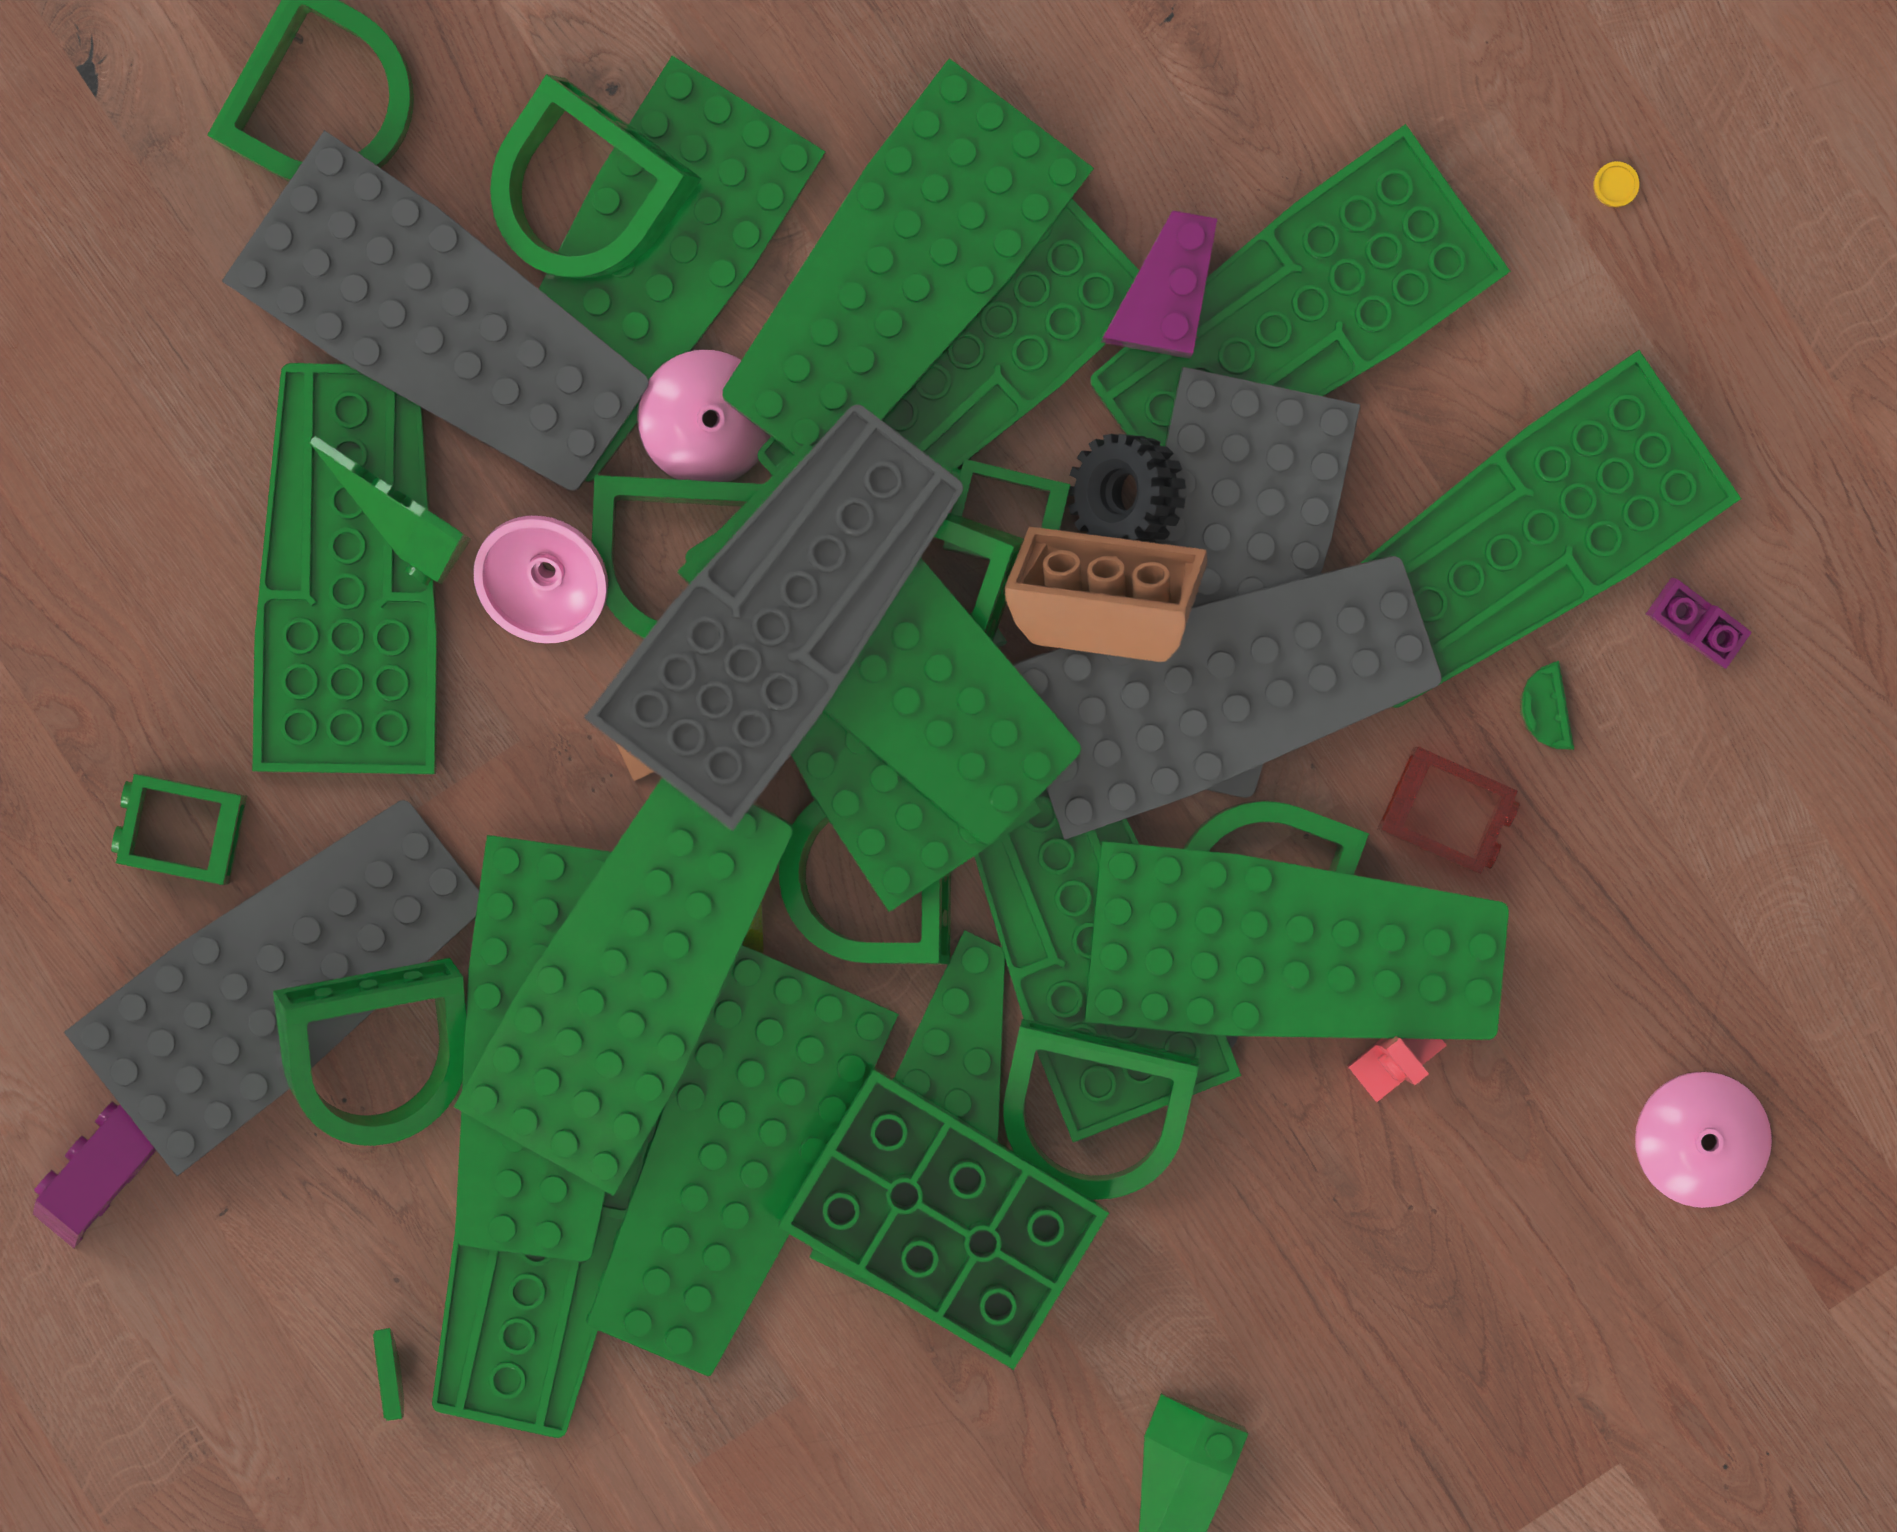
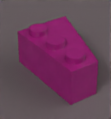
M1172 210L1104 334L1101 343L1191 358L1195 346L1217 218Z
M113 1101L95 1120V1123L100 1127L91 1138L87 1140L82 1135L67 1151L64 1157L69 1160V1163L62 1171L57 1174L51 1170L34 1189L39 1197L35 1200L33 1215L74 1249L83 1239L81 1236L98 1216L101 1217L111 1206L112 1200L127 1183L129 1184L157 1151L121 1105L118 1106Z

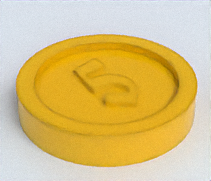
M1619 161L1610 162L1600 168L1593 182L1594 192L1599 201L1604 205L1615 208L1630 203L1636 197L1640 185L1636 171L1627 163Z

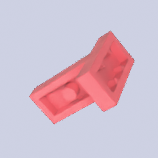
M1397 1036L1394 1038H1381L1347 1067L1374 1101L1378 1102L1404 1080L1416 1085L1429 1073L1422 1065L1447 1045L1442 1039H1400Z

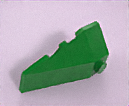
M314 436L310 442L312 447L395 553L409 563L404 571L426 586L431 579L442 584L471 541V538L328 443Z
M1161 1393L1144 1434L1138 1532H1207L1247 1439L1248 1432L1245 1426Z

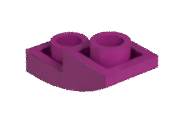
M1672 577L1646 612L1647 616L1724 669H1727L1752 633L1721 608L1711 605L1681 581Z

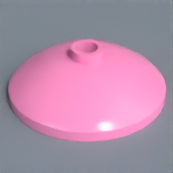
M715 350L685 352L661 365L648 380V388L642 395L638 405L637 422L639 435L649 457L669 476L677 480L730 482L749 471L759 460L758 451L768 441L770 436L728 405L722 395L723 388L741 362L739 358ZM707 410H713L717 414L718 420L713 427H706L702 421V416Z
M523 516L504 522L487 536L477 553L474 563L475 588L484 609L503 629L528 641L559 643L571 640L584 633L595 623L606 603L608 577L599 552L580 531L554 518ZM543 562L553 565L555 571L547 570Z
M1713 1072L1687 1073L1675 1077L1659 1087L1645 1103L1638 1118L1635 1133V1147L1639 1163L1653 1186L1676 1202L1702 1208L1730 1203L1748 1192L1757 1183L1766 1168L1772 1143L1770 1123L1757 1097L1740 1082ZM1706 1134H1713L1716 1138V1145L1711 1150H1704L1701 1145V1140Z

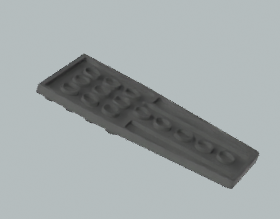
M325 130L222 280V282L335 359L569 491H576L583 485L640 401L649 384L647 377L442 210Z
M1181 367L1165 447H1169L1174 453L1169 460L1179 461L1182 470L1177 472L1176 476L1177 478L1185 479L1186 489H1179L1178 498H1185L1184 508H1176L1174 514L1180 517L1177 526H1166L1170 535L1165 540H1156V543L1207 550V566L1192 607L1321 574L1333 535L1361 404ZM1263 764L1205 790L1248 798L1255 792Z
M861 405L851 406L668 607L584 719L733 831L824 710L963 491L961 481Z
M1387 556L1194 606L1190 611L1180 646L1166 662L1057 648L1012 664L1081 746V752L1078 757L1046 788L1064 840L1199 793L1435 688L1441 682V673L1404 564L1396 556Z
M398 801L173 947L64 1031V1034L175 1175L179 1176L290 1089L282 1064L273 990L428 962L476 917L479 890L408 801ZM375 1010L309 1022L307 1024L311 1069Z

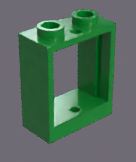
M964 459L962 469H952L951 474L961 481L963 491L955 502L951 514L962 517L973 474L1048 492L1049 495L1041 528L1060 530L1070 484ZM944 541L943 550L989 560V558Z
M134 774L132 782H125L120 806L127 809L123 827L117 826L113 835L111 851L118 853L116 864L220 885L229 884L247 795L143 774ZM147 788L221 803L208 869L134 854Z

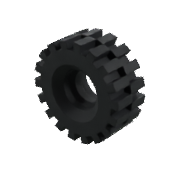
M1125 434L1103 435L1104 440L1095 439L1090 442L1089 446L1092 451L1082 450L1077 459L1082 462L1081 467H1072L1069 475L1076 478L1075 486H1070L1068 496H1075V503L1068 505L1070 515L1080 516V519L1074 523L1079 531H1087V534L1135 541L1156 543V540H1165L1170 535L1166 526H1177L1180 517L1174 514L1176 508H1184L1185 498H1178L1179 489H1186L1185 479L1177 478L1176 473L1181 471L1182 467L1179 461L1169 460L1174 454L1171 449L1160 446L1161 442L1154 438ZM1132 475L1136 482L1137 494L1131 508L1126 510L1122 502L1121 492L1126 478Z

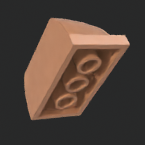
M1029 527L1005 586L1006 602L1015 624L1033 644L1166 662L1180 646L1190 611L1207 566V550Z

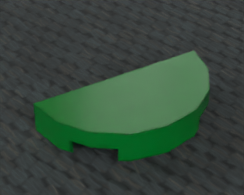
M1555 661L1540 667L1528 678L1521 693L1520 714L1526 729L1538 742L1553 749L1574 750L1560 663Z
M390 1328L374 1330L373 1340L383 1417L386 1421L402 1419L404 1417V1391L394 1335Z

